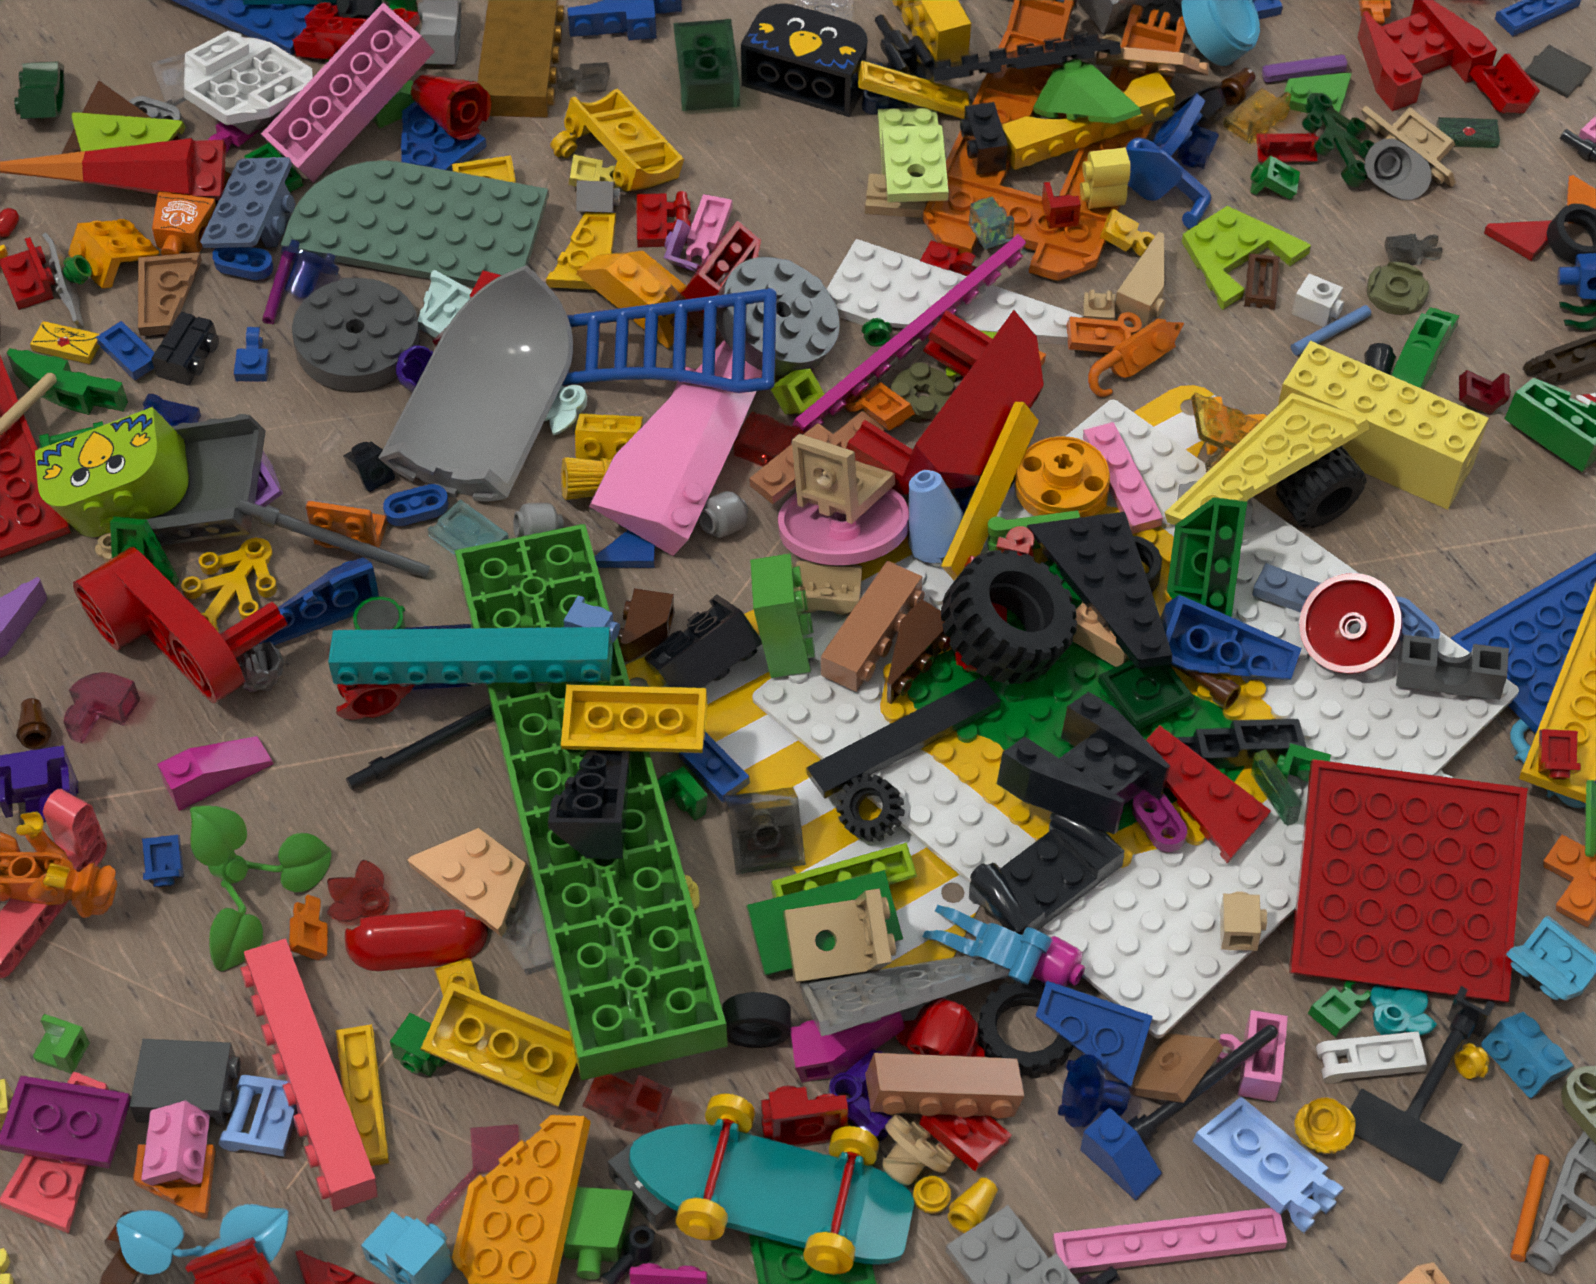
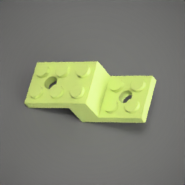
M928 108L878 109L882 174L885 175L887 202L948 201L949 190L942 125H938L937 111Z

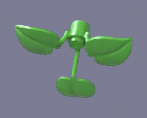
M210 805L196 806L190 808L192 852L200 863L208 866L213 876L222 879L221 887L228 891L238 907V911L232 908L222 909L216 915L210 929L209 947L212 963L216 970L225 971L245 962L244 951L259 947L263 939V929L260 920L254 915L245 914L246 906L236 893L232 883L243 880L247 875L248 869L282 872L281 884L284 889L292 892L307 891L317 885L325 876L331 861L330 847L318 837L309 833H296L288 837L279 849L278 859L281 865L275 866L250 862L234 852L247 839V827L244 820L234 811L223 807Z

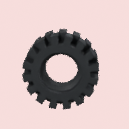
M863 774L862 780L858 777L851 779L853 782L851 787L848 784L844 785L843 789L847 792L845 795L839 794L837 798L841 802V805H836L837 812L841 814L838 818L849 832L861 840L863 838L866 841L873 842V838H876L878 841L885 839L884 834L891 836L895 833L892 830L894 825L900 827L902 822L898 818L899 816H904L905 810L901 808V805H905L904 800L899 796L901 793L886 779L878 775L871 777L869 774ZM868 796H878L882 801V811L873 820H863L859 814V806Z

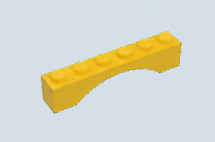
M1158 71L1131 81L1124 94L1140 108L1141 115L1115 124L1092 122L1088 120V117H1078L1075 120H1058L1026 116L1002 124L1008 144L1007 160L1013 169L1017 170L1051 157H1057L1077 148H1083L1089 144L1112 138L1115 135L1132 129H1138L1141 126L1164 120L1173 114L1172 108L1174 107L1175 93Z

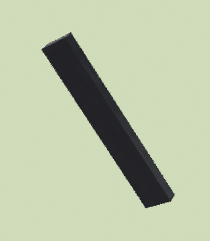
M980 677L806 767V773L825 799L843 790L845 784L852 785L851 779L858 777L862 780L863 774L871 775L1000 708L1001 700L983 677Z

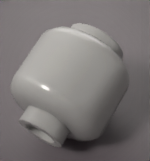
M722 492L707 499L699 516V523L706 533L716 538H723L745 527L748 514L747 504L734 492Z
M526 503L521 506L519 511L514 513L513 530L516 537L563 528V517L561 514H557L555 507L551 503Z

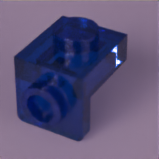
M1195 125L1190 128L1193 132L1190 138L1182 146H1179L1177 159H1180L1188 167L1205 169L1219 139V134Z

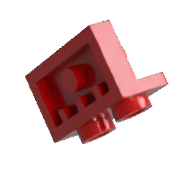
M31 237L24 239L28 250L0 259L1 269L18 310L54 298L50 287L56 284L50 267L43 268L42 265L47 263L41 246L34 247Z

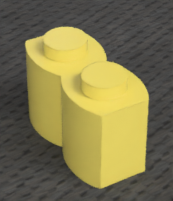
M1126 147L1091 151L1088 154L1087 161L1083 162L1085 182L1080 183V195L1082 201H1087L1089 209L1125 205L1127 200V184L1130 179V160Z

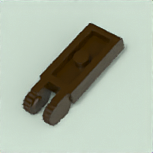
M1596 333L1545 351L1543 355L1532 358L1524 364V372L1530 376L1548 367L1550 370L1539 374L1536 379L1553 385L1557 380L1560 382L1596 369Z

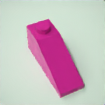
M258 736L189 748L158 763L157 766L164 786L180 811L273 765V761Z

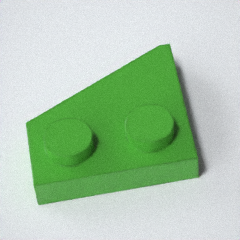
M1351 73L1288 79L1280 107L1307 113L1305 105L1308 96L1311 93H1324L1332 100L1333 108L1340 113L1350 83Z

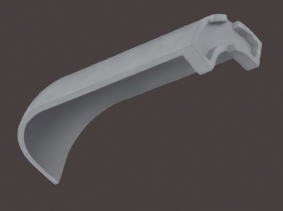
M527 265L508 272L484 286L465 303L444 331L379 456L382 462L413 482L416 477L429 484L439 485L446 490L447 496L456 498L458 493L472 495L474 501H497L508 497L569 371L573 355L572 330L563 305L555 293Z

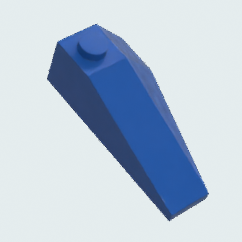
M362 557L354 561H347L322 575L278 607L280 613L285 617L287 626L259 644L271 642L275 646L352 617L356 608L363 601L371 597H379L372 563Z
M1181 595L1165 604L1161 616V622L1173 655L1171 665L1192 672L1282 680L1292 679L1302 649L1296 645Z

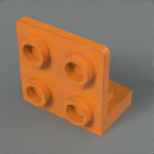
M308 501L306 504L309 523L380 548L388 524L385 515L374 514L367 509ZM313 539L315 545H320L324 548H339Z

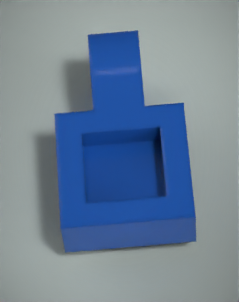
M247 327L246 349H237L235 381L267 382L270 354L268 349H262L263 337H260V327Z

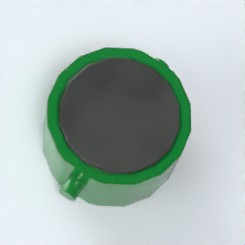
M383 596L371 597L363 601L356 608L353 615L355 630L406 629L403 612L406 610L391 598Z

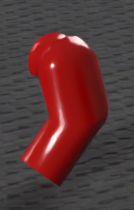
M6 208L0 212V238L8 237L19 222V214L13 208Z

